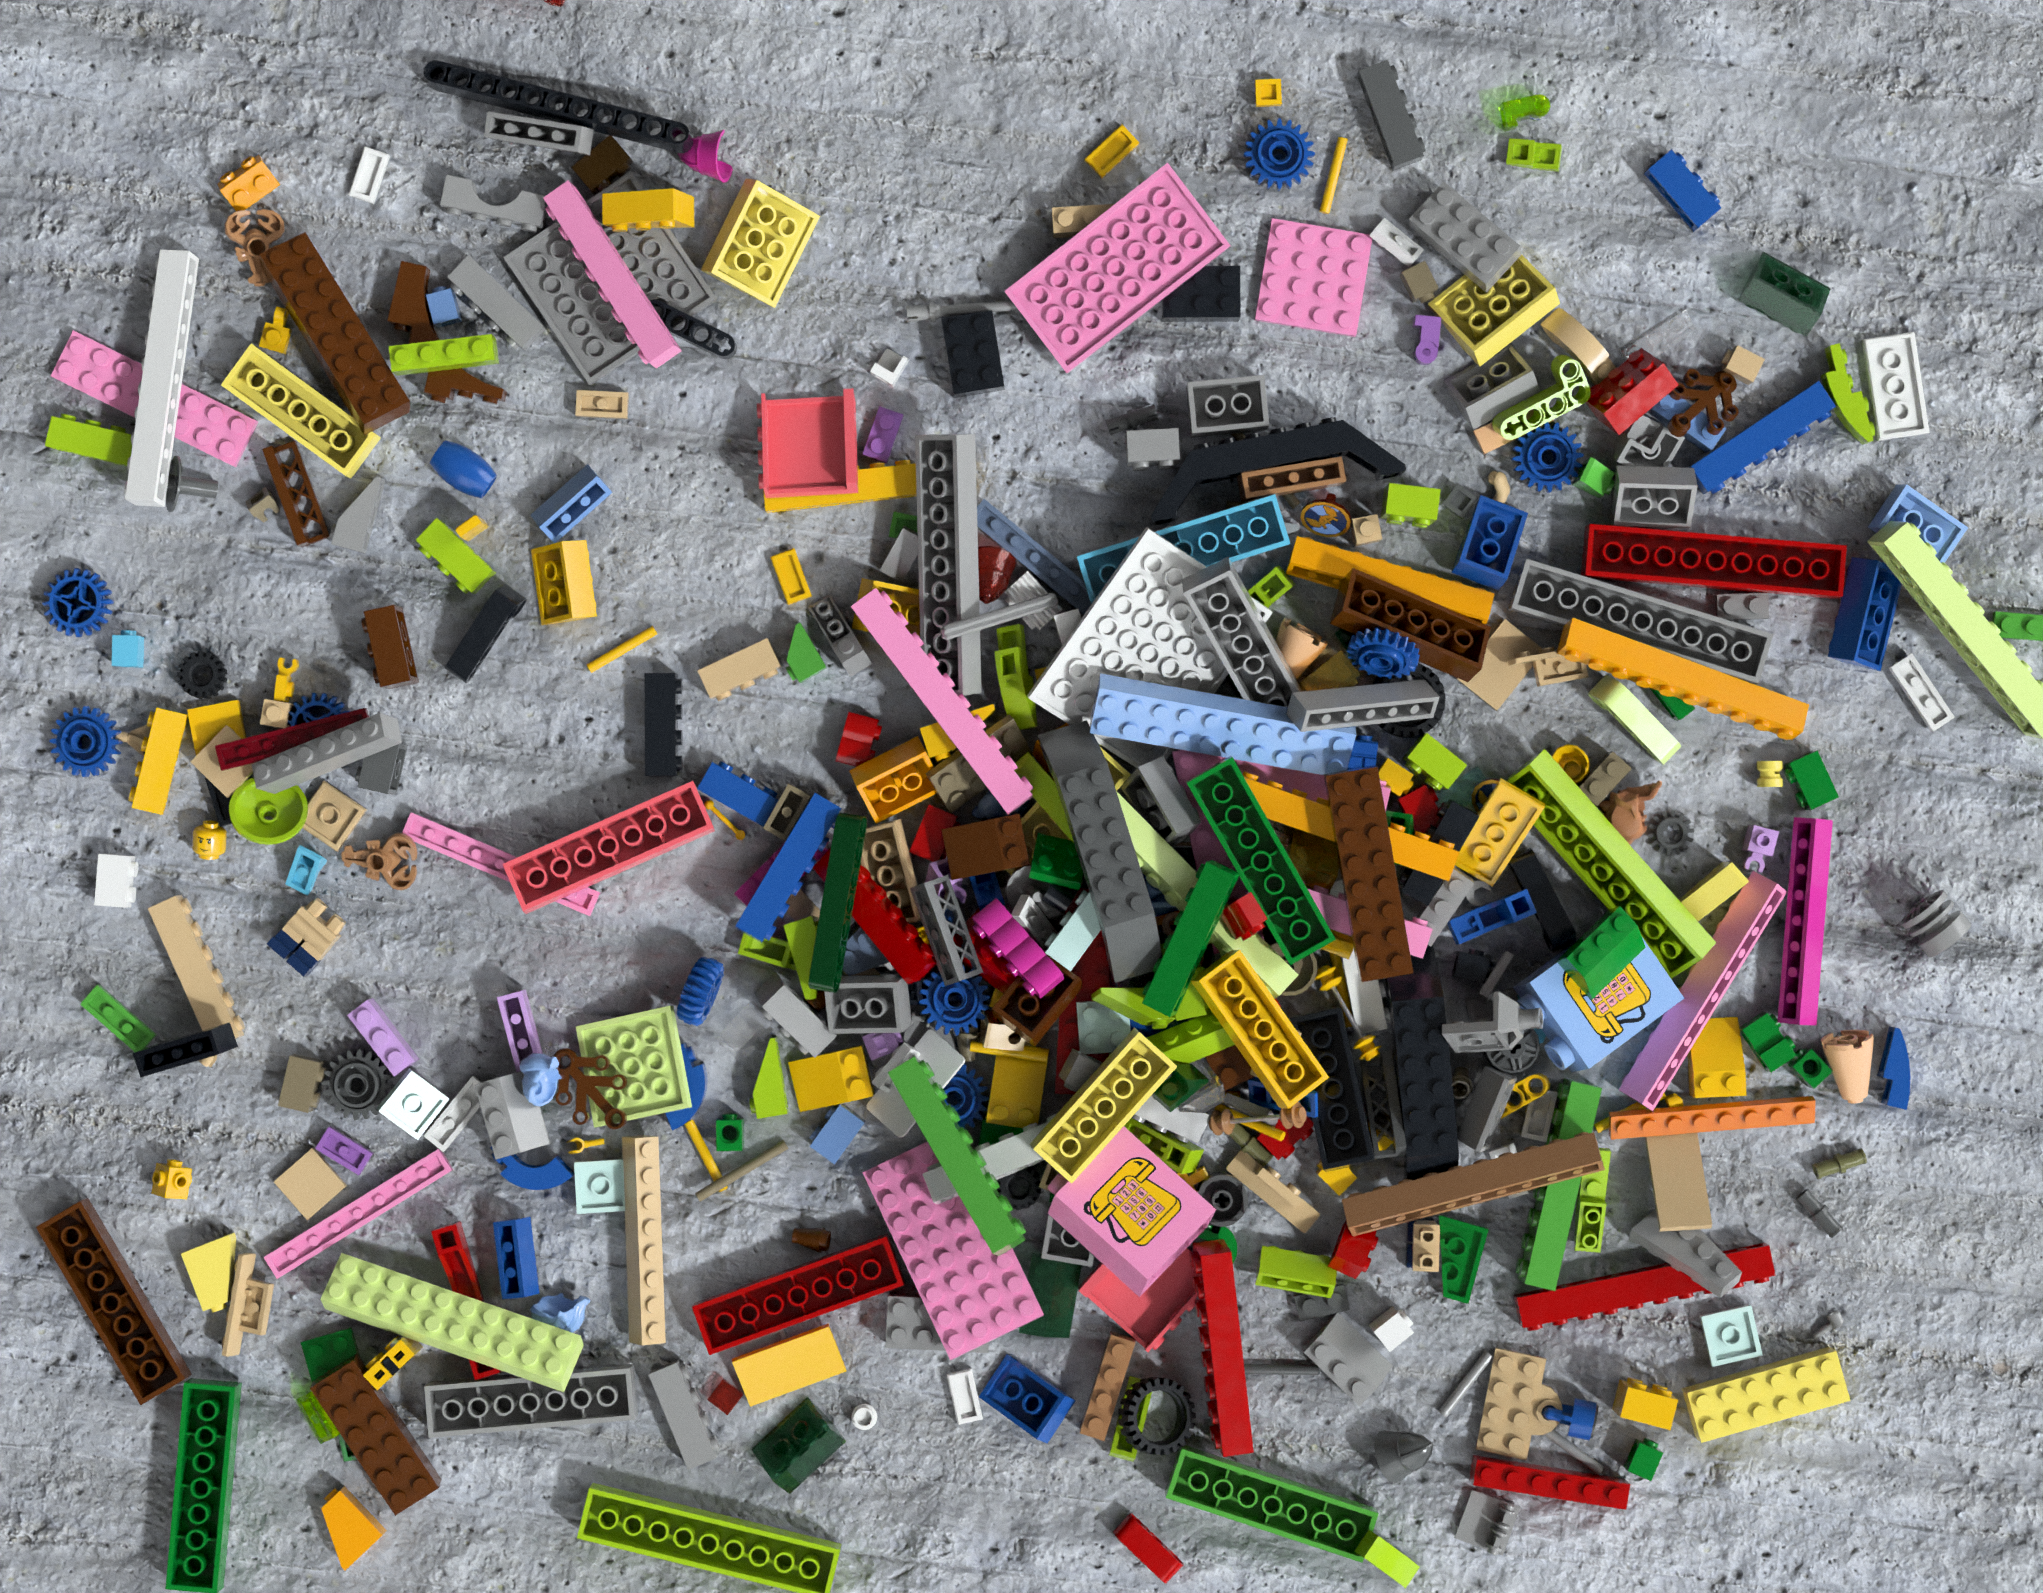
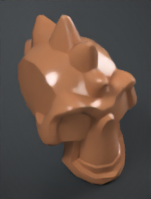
M1660 780L1657 783L1639 787H1627L1626 789L1619 790L1618 793L1611 792L1609 800L1602 801L1598 805L1606 819L1630 845L1647 830V826L1644 823L1647 815L1643 813V810H1645L1644 801L1651 800L1656 796L1662 785Z

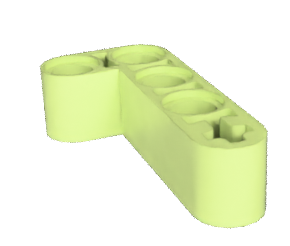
M1605 675L1589 691L1588 696L1598 706L1609 711L1660 764L1664 765L1681 747L1680 743L1618 680Z

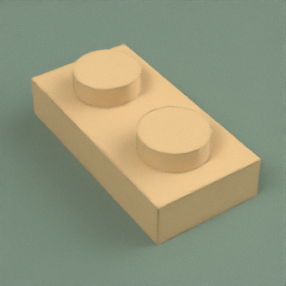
M577 390L575 416L628 419L629 393Z

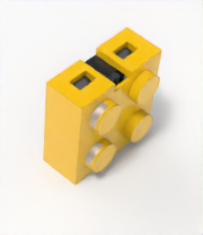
M398 1335L384 1348L387 1351L385 1355L380 1352L365 1366L368 1371L363 1376L378 1390L412 1359L423 1346L418 1341Z

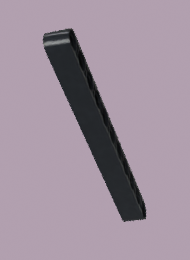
M438 60L430 61L424 67L423 73L426 80L438 92L559 123L594 129V132L676 153H686L693 146L691 133L688 127L681 122ZM437 73H443L440 78L433 79ZM461 79H467L463 85H457ZM485 85H491L489 90L481 91ZM515 91L512 97L505 98L508 92ZM539 97L536 103L529 104L532 98ZM556 104H564L561 109L553 110ZM581 110H588L584 116H577ZM605 116H612L609 122H601ZM636 122L635 127L626 129L628 123ZM653 129H661L658 134L650 135V132ZM680 134L685 135L682 141H674L676 136Z

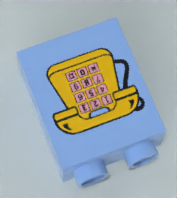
M1644 939L1646 948L1592 1000L1556 962L1572 945L1513 987L1520 997L1516 1002L1521 1009H1542L1544 1020L1542 1030L1550 1040L1545 1044L1544 1048L1549 1059L1556 1067L1561 1070H1565L1568 1067L1571 1072L1590 1069L1684 999Z

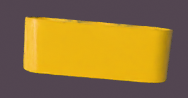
M1536 1073L1516 1083L1512 1091L1520 1094L1521 1101L1518 1105H1514L1508 1100L1501 1119L1545 1095L1550 1089L1548 1077L1542 1073ZM1534 1078L1542 1081L1543 1089L1541 1092H1535L1531 1088V1082Z

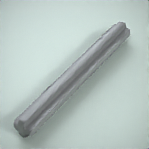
M1048 593L944 625L940 628L941 636L946 640L1056 607L1058 605L1057 596L1054 593Z

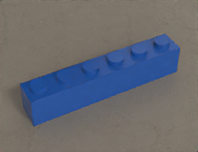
M1820 381L1814 383L1688 467L1695 470L1698 488L1702 494L1709 491L1712 495L1725 487L1723 483L1730 477L1736 480L1747 472L1745 470L1746 466L1752 462L1757 466L1768 458L1767 452L1773 448L1778 452L1790 444L1787 440L1794 434L1798 438L1811 430L1808 425L1815 420L1821 423L1832 416L1830 410L1835 408L1836 405Z
M814 793L737 922L736 929L760 943L764 939L770 940L777 928L773 923L778 916L780 918L784 917L790 906L786 903L791 894L797 895L803 885V882L799 881L804 872L809 874L816 863L813 856L817 850L822 852L830 839L826 837V834L830 828L834 829L837 815L842 808Z

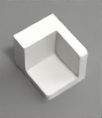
M886 349L878 363L874 364L870 373L889 386L894 387L909 360L905 356L901 357L890 349Z

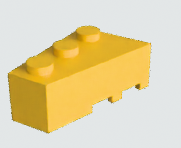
M674 188L603 193L602 222L603 225L611 227L613 232H627L628 228H636V230L695 228L694 197Z

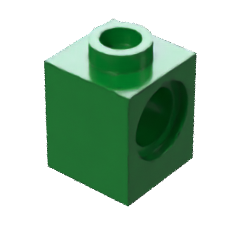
M1810 1048L1798 1049L1795 1052L1797 1056L1792 1058V1061L1788 1064L1794 1073L1812 1089H1815L1833 1072ZM1811 1059L1814 1068L1810 1073H1805L1803 1064L1806 1060Z
M735 1113L722 1114V1118L716 1120V1151H743L744 1118H738V1115ZM725 1126H734L737 1130V1136L733 1139L726 1138L723 1133Z
M1644 1438L1643 1441L1635 1439L1623 1467L1628 1472L1652 1481L1663 1452L1657 1448L1659 1444L1650 1439Z

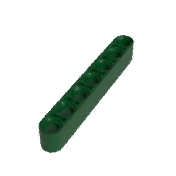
M840 812L836 818L809 974V988L813 990L836 993L840 986L867 828L865 816Z

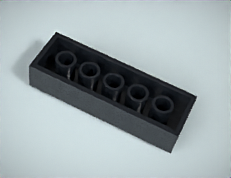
M1338 1007L1290 1018L1294 1028L1302 1033L1301 1038L1329 1076L1327 1080L1314 1089L1318 1094V1117H1312L1323 1170L1329 1172L1376 1162L1342 1008Z

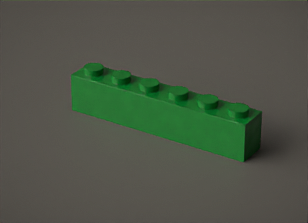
M1213 860L1200 865L1196 873L1198 881L1195 888L1191 887L1185 897V901L1188 902L1184 912L1180 911L1175 919L1174 925L1177 926L1173 935L1170 934L1165 941L1163 947L1166 949L1165 954L1154 965L1153 972H1155V976L1152 982L1148 981L1144 987L1142 995L1145 998L1142 1004L1168 1017L1176 1015L1191 983L1190 980H1192L1240 873Z

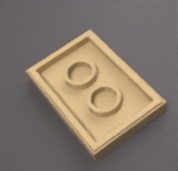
M1504 619L1488 639L1482 669L1469 682L1459 678L1456 680L1497 711L1533 667L1532 662L1508 666V661L1515 659L1514 654L1530 651V656L1539 654V649L1542 648Z

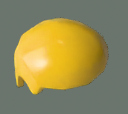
M1563 745L1557 748L1551 756L1575 784L1583 782L1590 771V762L1587 754L1576 745Z

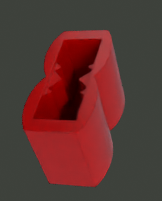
M848 712L835 761L857 767L873 759L876 751L871 750L874 740L879 741L882 726L878 725L879 720Z
M1252 892L1230 904L1223 910L1221 915L1234 939L1237 940L1241 937L1243 941L1265 928L1263 922L1267 920Z

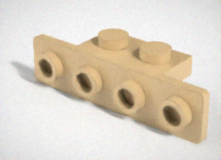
M1554 647L1539 649V654L1531 656L1530 651L1514 654L1515 659L1508 661V666L1532 662L1537 687L1589 677L1586 664L1566 660L1564 656L1557 654Z
M1241 1150L1227 1165V1171L1238 1178L1303 1233H1306L1320 1216L1317 1210L1299 1196L1301 1191L1290 1182L1286 1186L1279 1180L1281 1175L1271 1166L1267 1169L1264 1168L1249 1154Z
M254 1253L239 1254L235 1262L234 1284L230 1290V1308L226 1315V1332L222 1339V1356L229 1357L240 1354L243 1332L266 1335L274 1284L252 1279L256 1254Z

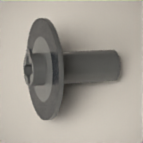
M179 456L173 457L170 464L166 493L168 512L174 511L179 494L216 498L218 481L181 476V459Z

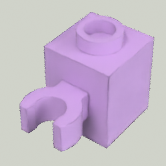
M1748 825L1742 850L1751 853L1744 860V869H1749L1750 863L1756 861L1758 863L1757 872H1763L1765 863L1762 858L1763 856H1773L1779 831L1756 825Z
M947 858L930 863L925 882L948 875L956 897L960 899L961 903H965L967 895L965 890L961 888L963 878L951 880ZM942 883L934 885L937 896L943 899L945 891Z
M868 1033L862 1036L871 1061L893 1053L900 1046V1043H903L900 1033Z

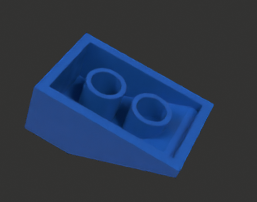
M1480 495L1459 547L1451 573L1499 591L1508 579L1528 513Z
M1006 1354L979 1395V1398L1031 1436L1047 1444L1076 1401L1008 1354Z

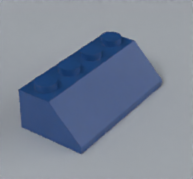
M1851 558L1847 569L1843 597H1841L1839 612L1835 618L1832 640L1829 643L1828 657L1843 663L1881 671L1902 586L1901 582L1885 563L1878 560Z

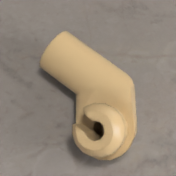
M1492 471L1488 475V482L1494 485L1496 490L1493 500L1505 504L1510 493L1507 477L1503 472Z

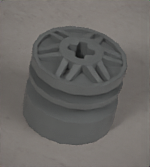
M1533 1028L1524 1030L1523 1038L1517 1043V1048H1513L1512 1052L1510 1050L1484 1051L1482 1054L1488 1063L1501 1071L1509 1073L1522 1072L1532 1066L1537 1059L1540 1049L1539 1038Z

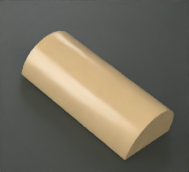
M901 819L867 827L861 866L868 869L871 878L886 891V896L889 900L900 908L903 917L908 923L921 921L910 888L917 886V881Z

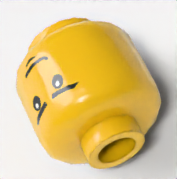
M206 820L202 822V825L194 828L192 849L196 854H199V858L214 860L218 859L219 855L225 853L227 830L224 827H220L217 821Z

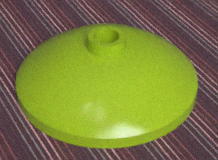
M253 777L246 780L233 793L229 804V815L233 827L241 836L254 843L272 845L285 842L299 833L307 819L308 804L303 791L298 785L273 794L256 789ZM271 816L273 819L266 820L265 817Z

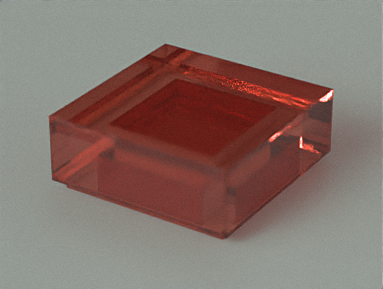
M723 1378L707 1400L728 1415L744 1393Z

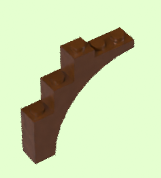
M401 261L387 321L394 325L393 329L409 332V328L412 329L409 344L440 340L434 329L426 298L430 269L423 265ZM462 368L428 372L424 393L430 396L431 401L445 403L446 399L453 401L455 391H458L457 396L472 399L473 395L483 397V402L497 405L498 401L505 402L507 392L504 389L484 383L468 374Z

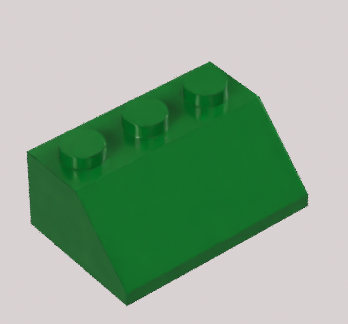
M1621 906L1609 909L1556 962L1592 1000L1646 947L1638 925Z

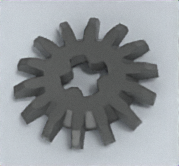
M1671 810L1670 816L1667 817L1666 812L1662 811L1663 819L1660 820L1655 816L1654 820L1657 822V825L1649 824L1648 827L1655 831L1648 834V838L1655 837L1656 840L1651 843V846L1654 847L1659 844L1658 853L1661 854L1665 848L1667 849V856H1671V850H1675L1676 854L1680 855L1679 847L1687 850L1688 847L1684 844L1685 841L1693 842V838L1687 836L1688 833L1694 832V828L1687 829L1686 826L1691 821L1690 819L1685 822L1682 821L1685 814L1681 813L1677 818L1675 817V810ZM1668 826H1672L1673 830L1678 831V835H1674V840L1672 841L1663 834L1664 831L1668 830Z

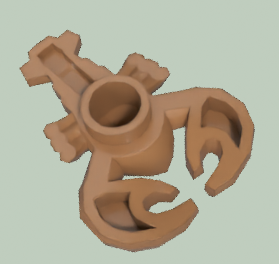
M247 210L236 211L229 215L225 222V234L230 240L243 246V249L235 247L238 261H248L253 275L247 279L248 283L254 284V286H264L265 283L270 282L260 267V254L273 248L269 247V245L282 236L285 231L284 221L273 210H258L256 215L266 217L267 222L261 219L256 220L268 233L265 235L259 229L253 228L244 236L241 233L248 227L251 219H246L243 223L240 222V219L251 214Z
M398 832L393 834L382 847H380L379 840L366 841L368 849L354 851L351 845H346L345 850L342 851L341 857L342 861H344V866L349 868L352 863H356L366 867L365 876L379 881V872H381L387 884L393 889L405 890L415 881L417 875L416 865H412L409 874L405 873L409 865L402 866L395 873L393 871L401 861L400 856L406 860L409 859L406 850L409 851L412 861L417 859L416 844L405 833Z

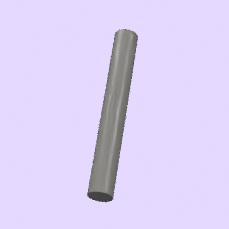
M1486 1350L1440 1408L1439 1412L1446 1418L1492 1360L1493 1356Z
M1554 1429L1544 1434V1436L1597 1475L1603 1471L1604 1467Z

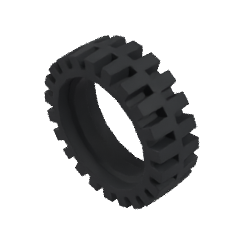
M1419 663L1414 672L1410 671V675L1421 680L1425 679L1440 696L1434 717L1423 719L1414 725H1402L1396 722L1378 724L1381 729L1390 735L1401 738L1420 736L1430 731L1443 715L1446 699L1443 684L1431 669ZM1392 675L1391 679L1388 677L1379 678L1377 676L1372 685L1389 683L1396 676Z
M1149 1377L1141 1379L1140 1382H1135L1131 1385L1133 1389H1127L1124 1393L1127 1397L1121 1399L1120 1404L1123 1405V1409H1118V1414L1122 1415V1419H1118V1423L1123 1426V1429L1120 1431L1122 1435L1126 1436L1125 1440L1134 1449L1151 1455H1168L1170 1452L1178 1451V1447H1183L1186 1444L1184 1439H1190L1192 1433L1189 1432V1429H1194L1195 1423L1191 1422L1192 1418H1196V1412L1191 1410L1195 1408L1194 1402L1189 1401L1192 1398L1191 1395L1185 1392V1388L1179 1385L1178 1382L1166 1378ZM1160 1390L1172 1397L1176 1405L1177 1419L1174 1429L1167 1438L1162 1441L1153 1442L1147 1440L1141 1434L1137 1424V1412L1139 1404L1147 1394Z

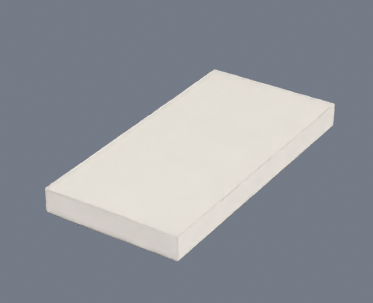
M1909 332L1863 339L1862 347L1877 441L1930 433L1915 333Z

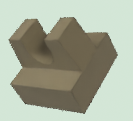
M264 487L245 501L250 513L263 523L268 520L264 513L267 508L272 509L276 514L280 511L272 493L267 487Z

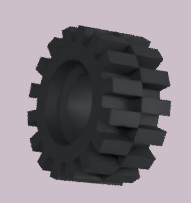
M203 651L190 653V657L183 659V664H179L180 672H177V677H180V680L178 682L189 695L199 699H210L211 696H217L219 690L223 691L225 688L223 684L224 682L227 683V678H225L227 670L224 668V663L215 655ZM199 666H208L212 672L211 680L205 685H198L193 678L194 671Z
M1032 1166L997 1180L1000 1185L997 1189L998 1193L1006 1196L1013 1209L1016 1210L1027 1209L1032 1204L1034 1205L1041 1194V1188L1039 1187L1041 1179L1038 1172ZM1021 1176L1027 1180L1029 1187L1024 1195L1015 1196L1009 1191L1008 1183L1013 1177Z

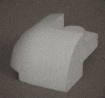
M1643 415L1628 427L1625 432L1618 435L1613 456L1617 462L1625 466L1667 467L1675 457L1685 437L1672 435L1666 424Z

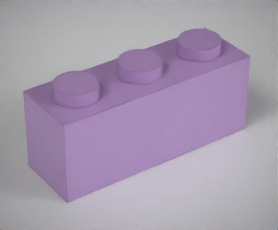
M526 990L497 997L516 1072L521 1071L520 1062L533 1053L543 1054Z
M373 998L366 1000L347 1015L394 1077L400 1075L419 1060L418 1056Z

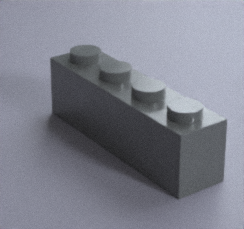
M1385 60L1359 70L1357 78L1392 171L1421 161L1424 156L1423 152L1426 151L1422 138H1417L1414 128H1417L1413 114H1408L1405 107L1408 101L1404 90H1399L1396 83L1399 77L1395 66H1390L1389 61Z

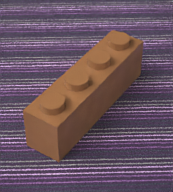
M1342 456L1244 472L1237 476L1241 502L1274 494L1281 496L1341 486L1346 482Z
M1110 1330L1080 1424V1434L1105 1441L1136 1343L1133 1337Z

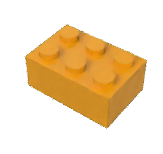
M918 736L849 770L876 824L937 794L925 774L934 766Z

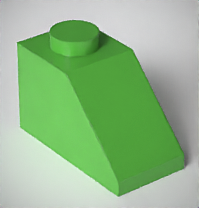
M1588 458L1582 463L1583 466L1580 467L1577 473L1578 477L1575 478L1572 486L1597 498L1603 497L1604 494L1609 495L1614 486V480H1612L1614 472L1596 459Z
M798 623L795 625L787 656L789 666L786 667V670L793 681L798 679L800 683H803L827 669V666L803 625Z

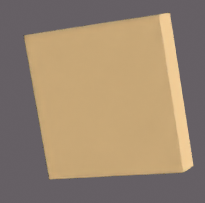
M228 725L191 761L227 798L253 774L252 764L221 771L215 746L241 739Z
M324 780L308 802V815L303 829L339 852L367 809Z
M314 1147L274 1181L306 1220L314 1216L347 1186Z

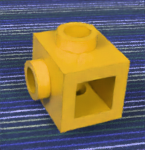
M167 1159V1164L156 1163L152 1176L153 1186L151 1194L163 1198L187 1199L189 1186L192 1182V1168L182 1166L183 1161Z

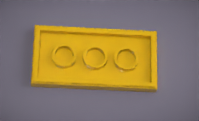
M1500 778L1478 812L1479 818L1459 851L1455 866L1493 887L1546 804Z
M829 1323L732 1358L733 1366L750 1407L846 1372V1366Z

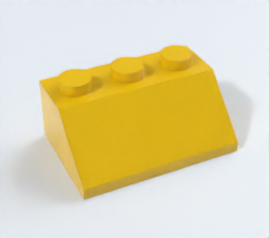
M586 540L561 541L531 549L541 625L596 617V602Z

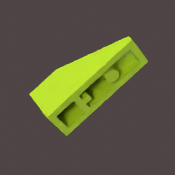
M810 916L783 925L803 994L807 1000L816 999L818 991L809 988V974L819 918L816 916Z
M1100 988L1091 995L1092 1000L1141 1025H1152L1153 1029L1166 1028L1169 1023L1176 1019L1175 1015L1168 1017L1142 1004L1145 998L1142 995L1144 988Z
M777 1036L769 1039L753 1091V1098L749 1099L751 1113H756L757 1119L789 1113Z
M1132 1117L1124 1125L1126 1129L1171 1169L1180 1174L1195 1172L1203 1154V1148L1190 1141L1188 1143L1180 1141L1174 1137L1175 1134L1168 1131L1163 1133L1152 1127L1151 1124L1141 1123Z

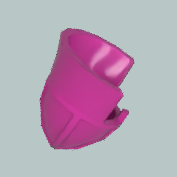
M724 129L694 137L693 146L688 152L677 153L680 160L693 171L712 177L722 183L727 182L733 172L731 165L717 160L719 142L725 133Z

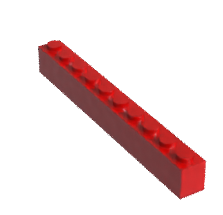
M1764 1242L1722 1251L1742 1272L1739 1283L1732 1289L1743 1287L1744 1282L1753 1280L1755 1284L1769 1281V1277L1776 1276L1770 1246ZM1667 1262L1557 1285L1555 1291L1543 1288L1514 1294V1300L1520 1326L1522 1328L1527 1327L1528 1331L1543 1328L1542 1324L1550 1322L1554 1326L1568 1323L1567 1319L1577 1317L1578 1320L1593 1318L1594 1313L1602 1312L1603 1315L1617 1313L1618 1308L1628 1307V1310L1642 1308L1643 1303L1653 1301L1654 1305L1669 1302L1668 1298L1678 1296V1299H1687L1693 1297L1695 1292L1703 1291L1704 1294H1711V1292L1691 1280L1692 1278L1682 1271H1677L1671 1267V1264Z

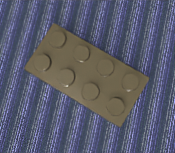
M1009 714L985 731L988 737L994 735L1002 746L999 751L1004 758L1009 755L1015 763L1027 752L1031 756L1033 755L1015 720ZM959 750L925 773L949 813H952L987 788Z

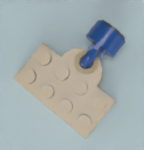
M1495 1347L1476 1450L1527 1460L1531 1436L1549 1433L1559 1423L1569 1425L1567 1436L1589 1441L1594 1435L1599 1406L1597 1402L1574 1398L1573 1406L1562 1404L1558 1393L1550 1386L1542 1384L1546 1358Z

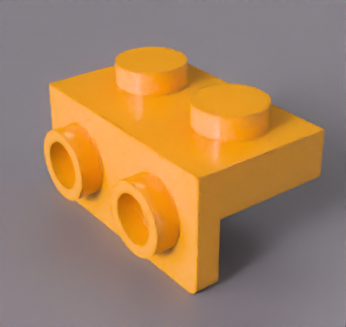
M260 155L246 158L240 164V168L234 172L228 171L219 179L220 182L217 184L219 190L235 211L246 210L280 185Z

